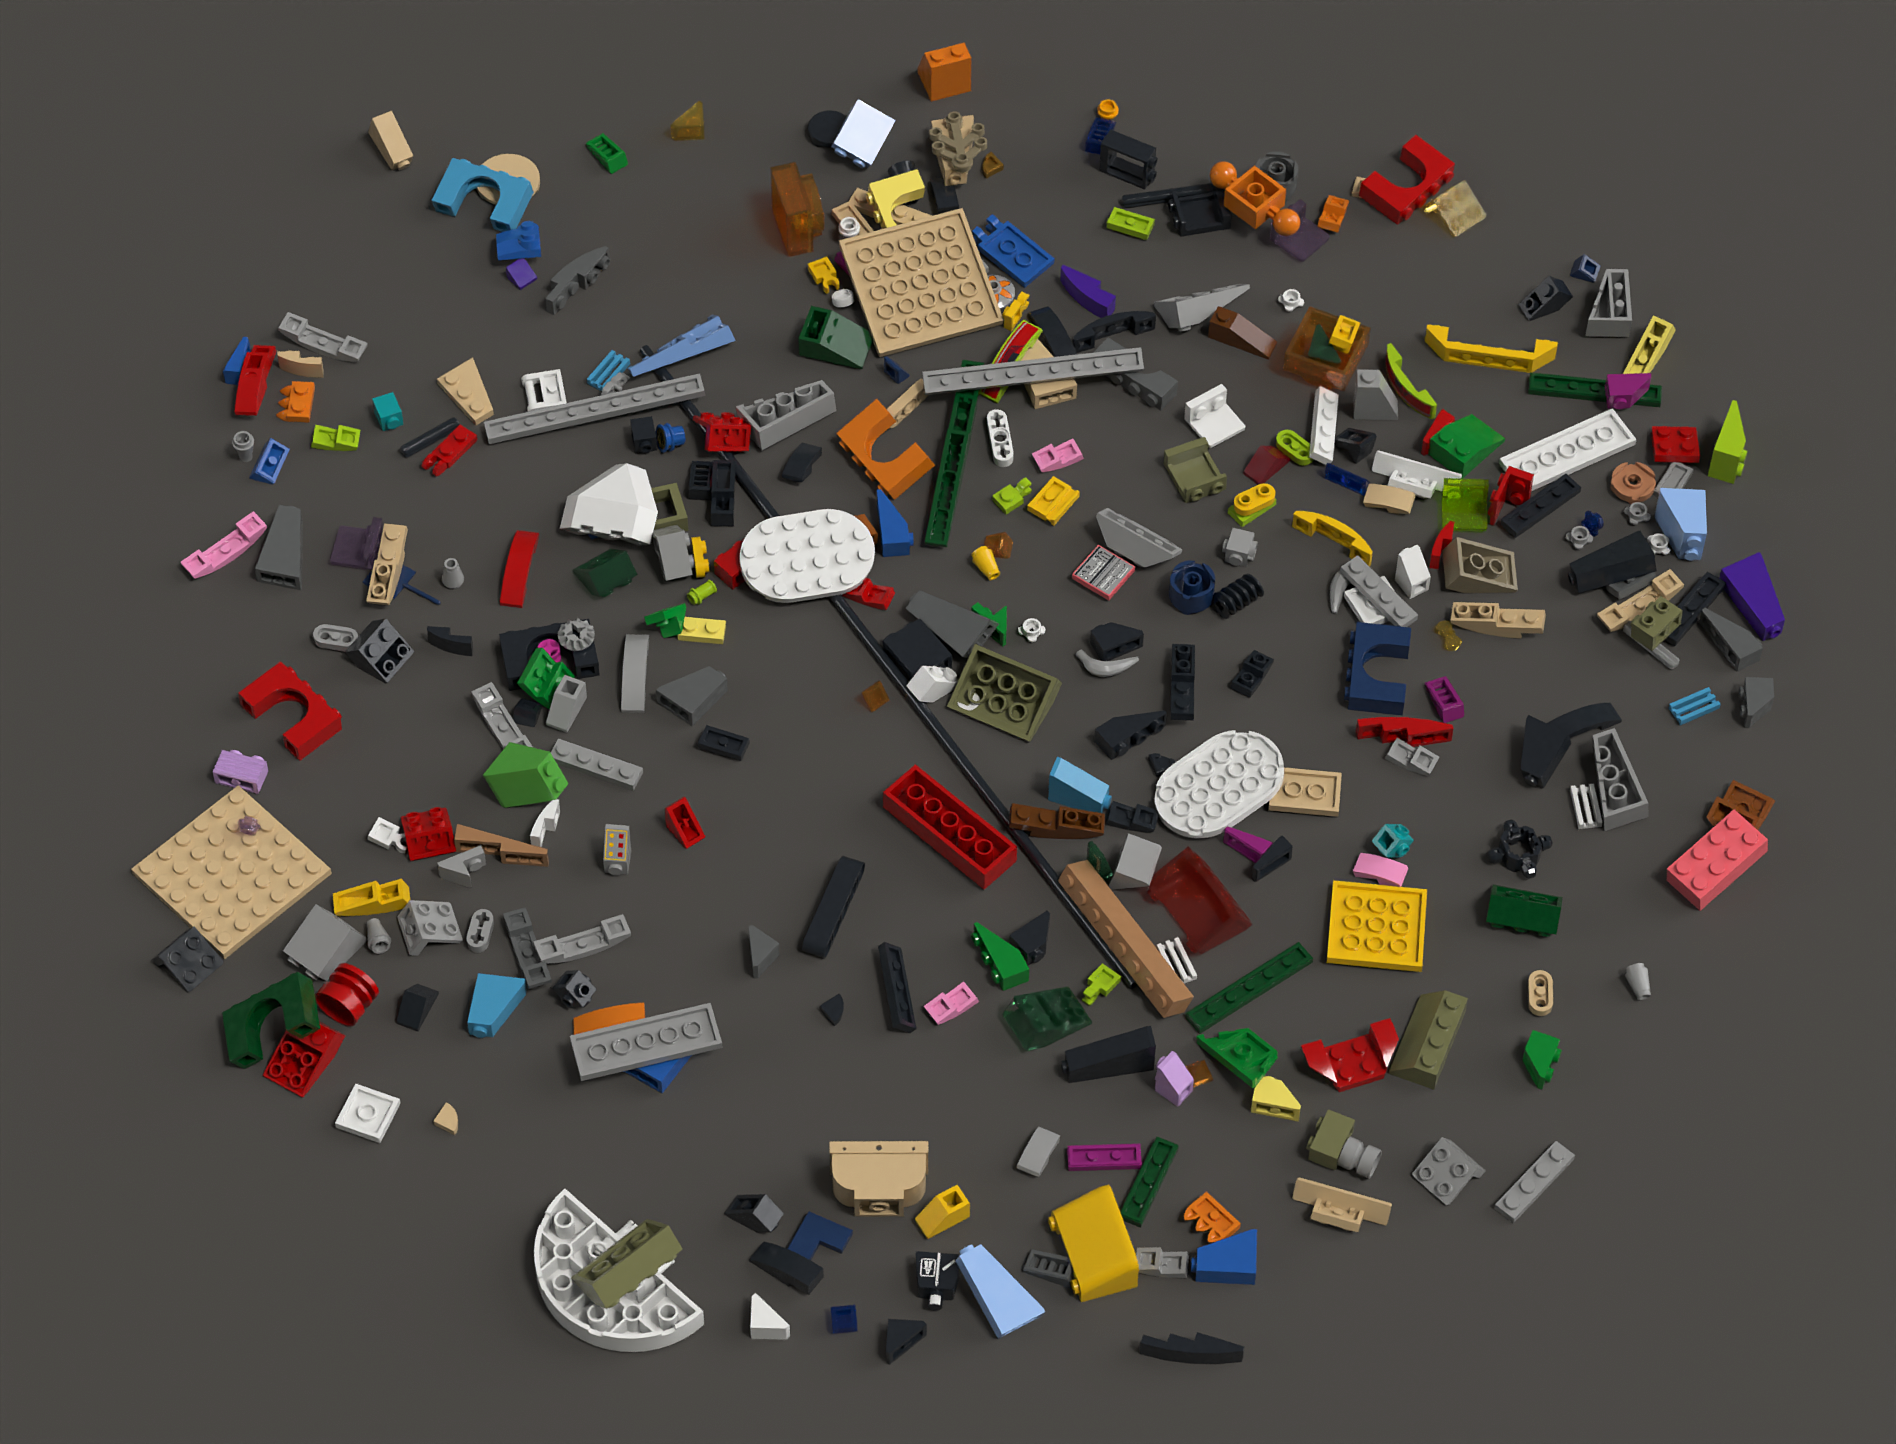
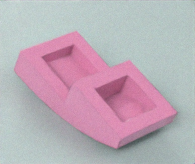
M1073 438L1055 448L1050 444L1032 453L1041 472L1057 470L1084 459Z
M1360 853L1353 872L1355 877L1377 879L1379 885L1401 887L1408 867L1385 857Z
M963 981L946 995L943 992L927 1003L924 1008L935 1022L940 1025L967 1011L979 1001Z

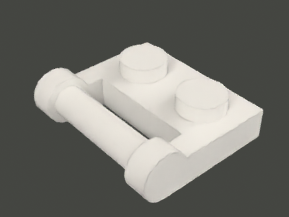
M560 369L522 376L521 381L525 387L528 400L527 412L567 403ZM540 383L543 402L537 403L534 384Z

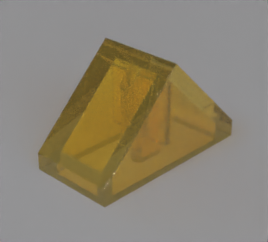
M700 100L671 124V138L674 141L705 139L703 103Z

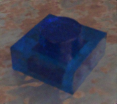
M855 1305L831 1307L833 1334L858 1331Z

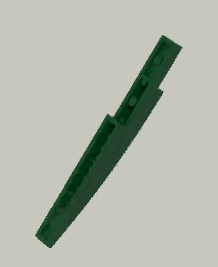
M962 360L961 367L984 365V363ZM980 389L958 391L955 394L925 539L926 545L948 546L969 451Z

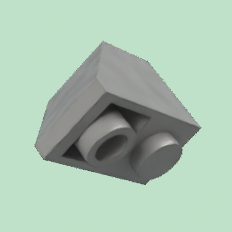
M564 675L554 693L546 721L547 726L566 733L569 731L587 698L585 682Z

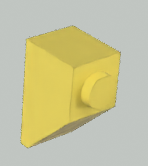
M1264 1076L1255 1087L1251 1112L1299 1121L1301 1109L1299 1102L1281 1080L1271 1076Z

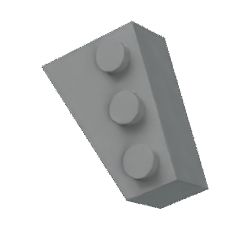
M1606 269L1588 319L1585 336L1629 337L1632 312L1628 269Z

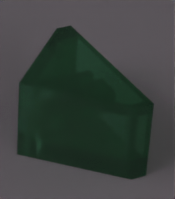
M1320 324L1315 327L1306 360L1337 368L1341 365L1342 361L1333 345L1329 343L1330 340Z

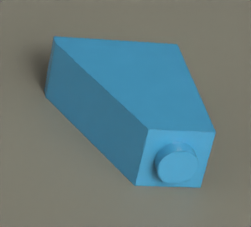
M1060 757L1056 758L1049 775V801L1075 809L1103 813L1104 808H1109L1112 796L1109 795V785Z
M478 973L467 1022L469 1035L479 1038L493 1037L526 996L525 979Z

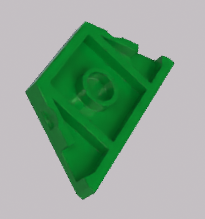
M1249 1028L1218 1032V1037L1206 1039L1204 1034L1196 1036L1197 1044L1251 1088L1257 1086L1278 1059L1277 1050Z

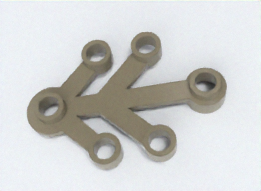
M953 111L946 117V128L952 131L953 139L942 135V130L938 127L929 130V138L932 141H936L932 144V153L951 160L954 169L957 172L964 173L971 169L973 158L981 151L987 149V139L981 137L985 134L984 125L981 123L973 124L972 132L962 139L961 128L963 127V118L960 113ZM974 142L975 146L965 153V149ZM945 145L956 150V154L946 150Z

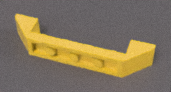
M1427 324L1425 342L1446 362L1530 373L1553 361L1556 357L1558 342L1536 339L1534 353L1451 342L1447 341L1449 327Z

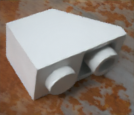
M1415 545L1411 548H1405L1398 554L1395 581L1410 599L1429 590L1431 576L1420 547Z
M921 666L907 684V687L919 701L933 703L955 690L959 680L956 678L957 674L948 667Z

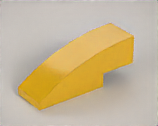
M402 878L381 885L377 881L333 893L334 914L336 916H361L398 911L403 909L410 900L409 886Z

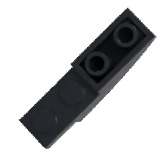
M1172 644L1171 720L1194 721L1195 645Z

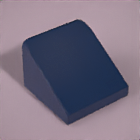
M1583 254L1574 261L1570 276L1594 283L1601 265Z
M888 356L884 357V372L896 383L900 384L910 376L894 360Z

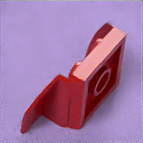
M1391 1018L1370 1024L1369 1034L1324 1047L1320 1039L1301 1045L1308 1066L1331 1080L1335 1088L1339 1092H1343L1384 1079L1399 1037Z

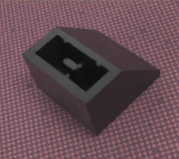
M387 619L371 621L345 651L359 669L384 683H388L415 652Z

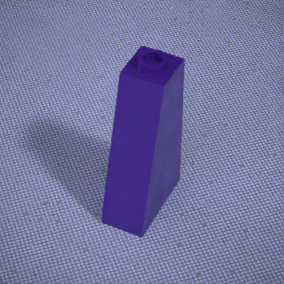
M1758 552L1722 568L1719 579L1726 582L1725 592L1761 640L1764 641L1779 636L1782 633L1785 618L1761 553Z

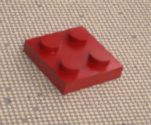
M1652 426L1651 437L1654 462L1699 463L1700 452L1696 427Z

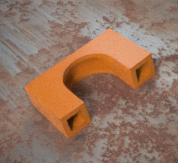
M876 399L838 431L837 435L841 438L839 444L847 453L850 450L854 453L851 458L859 467L864 465L867 468L864 472L872 482L877 480L880 483L877 486L878 489H881L886 496L889 494L895 500L935 465L916 442L899 457L890 462L881 463L872 460L871 450L874 442L896 422L888 410Z

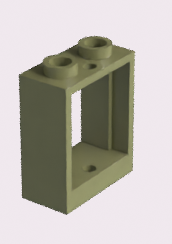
M677 483L651 488L655 504L670 500L674 516L656 520L654 530L678 525L682 530L688 531V517Z

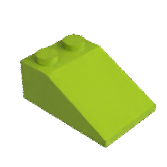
M1732 400L1715 445L1708 474L1709 477L1734 484L1736 476L1741 477L1748 452L1744 450L1746 439L1738 404L1735 400Z

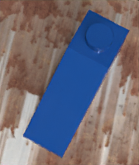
M878 489L877 509L883 557L910 555V546H914L913 532H908L907 522L884 492Z

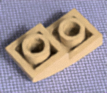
M300 351L277 353L280 369L299 376L323 378L322 357L301 358Z
M1369 484L1363 503L1366 507L1386 508L1389 513L1410 514L1415 493L1392 486Z

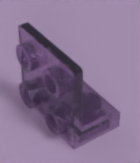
M373 517L371 526L368 525L367 529L340 526L330 559L331 564L373 570L383 533L382 518Z

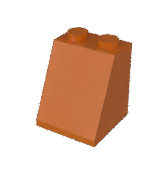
M965 43L924 53L917 72L931 102L971 91V56Z

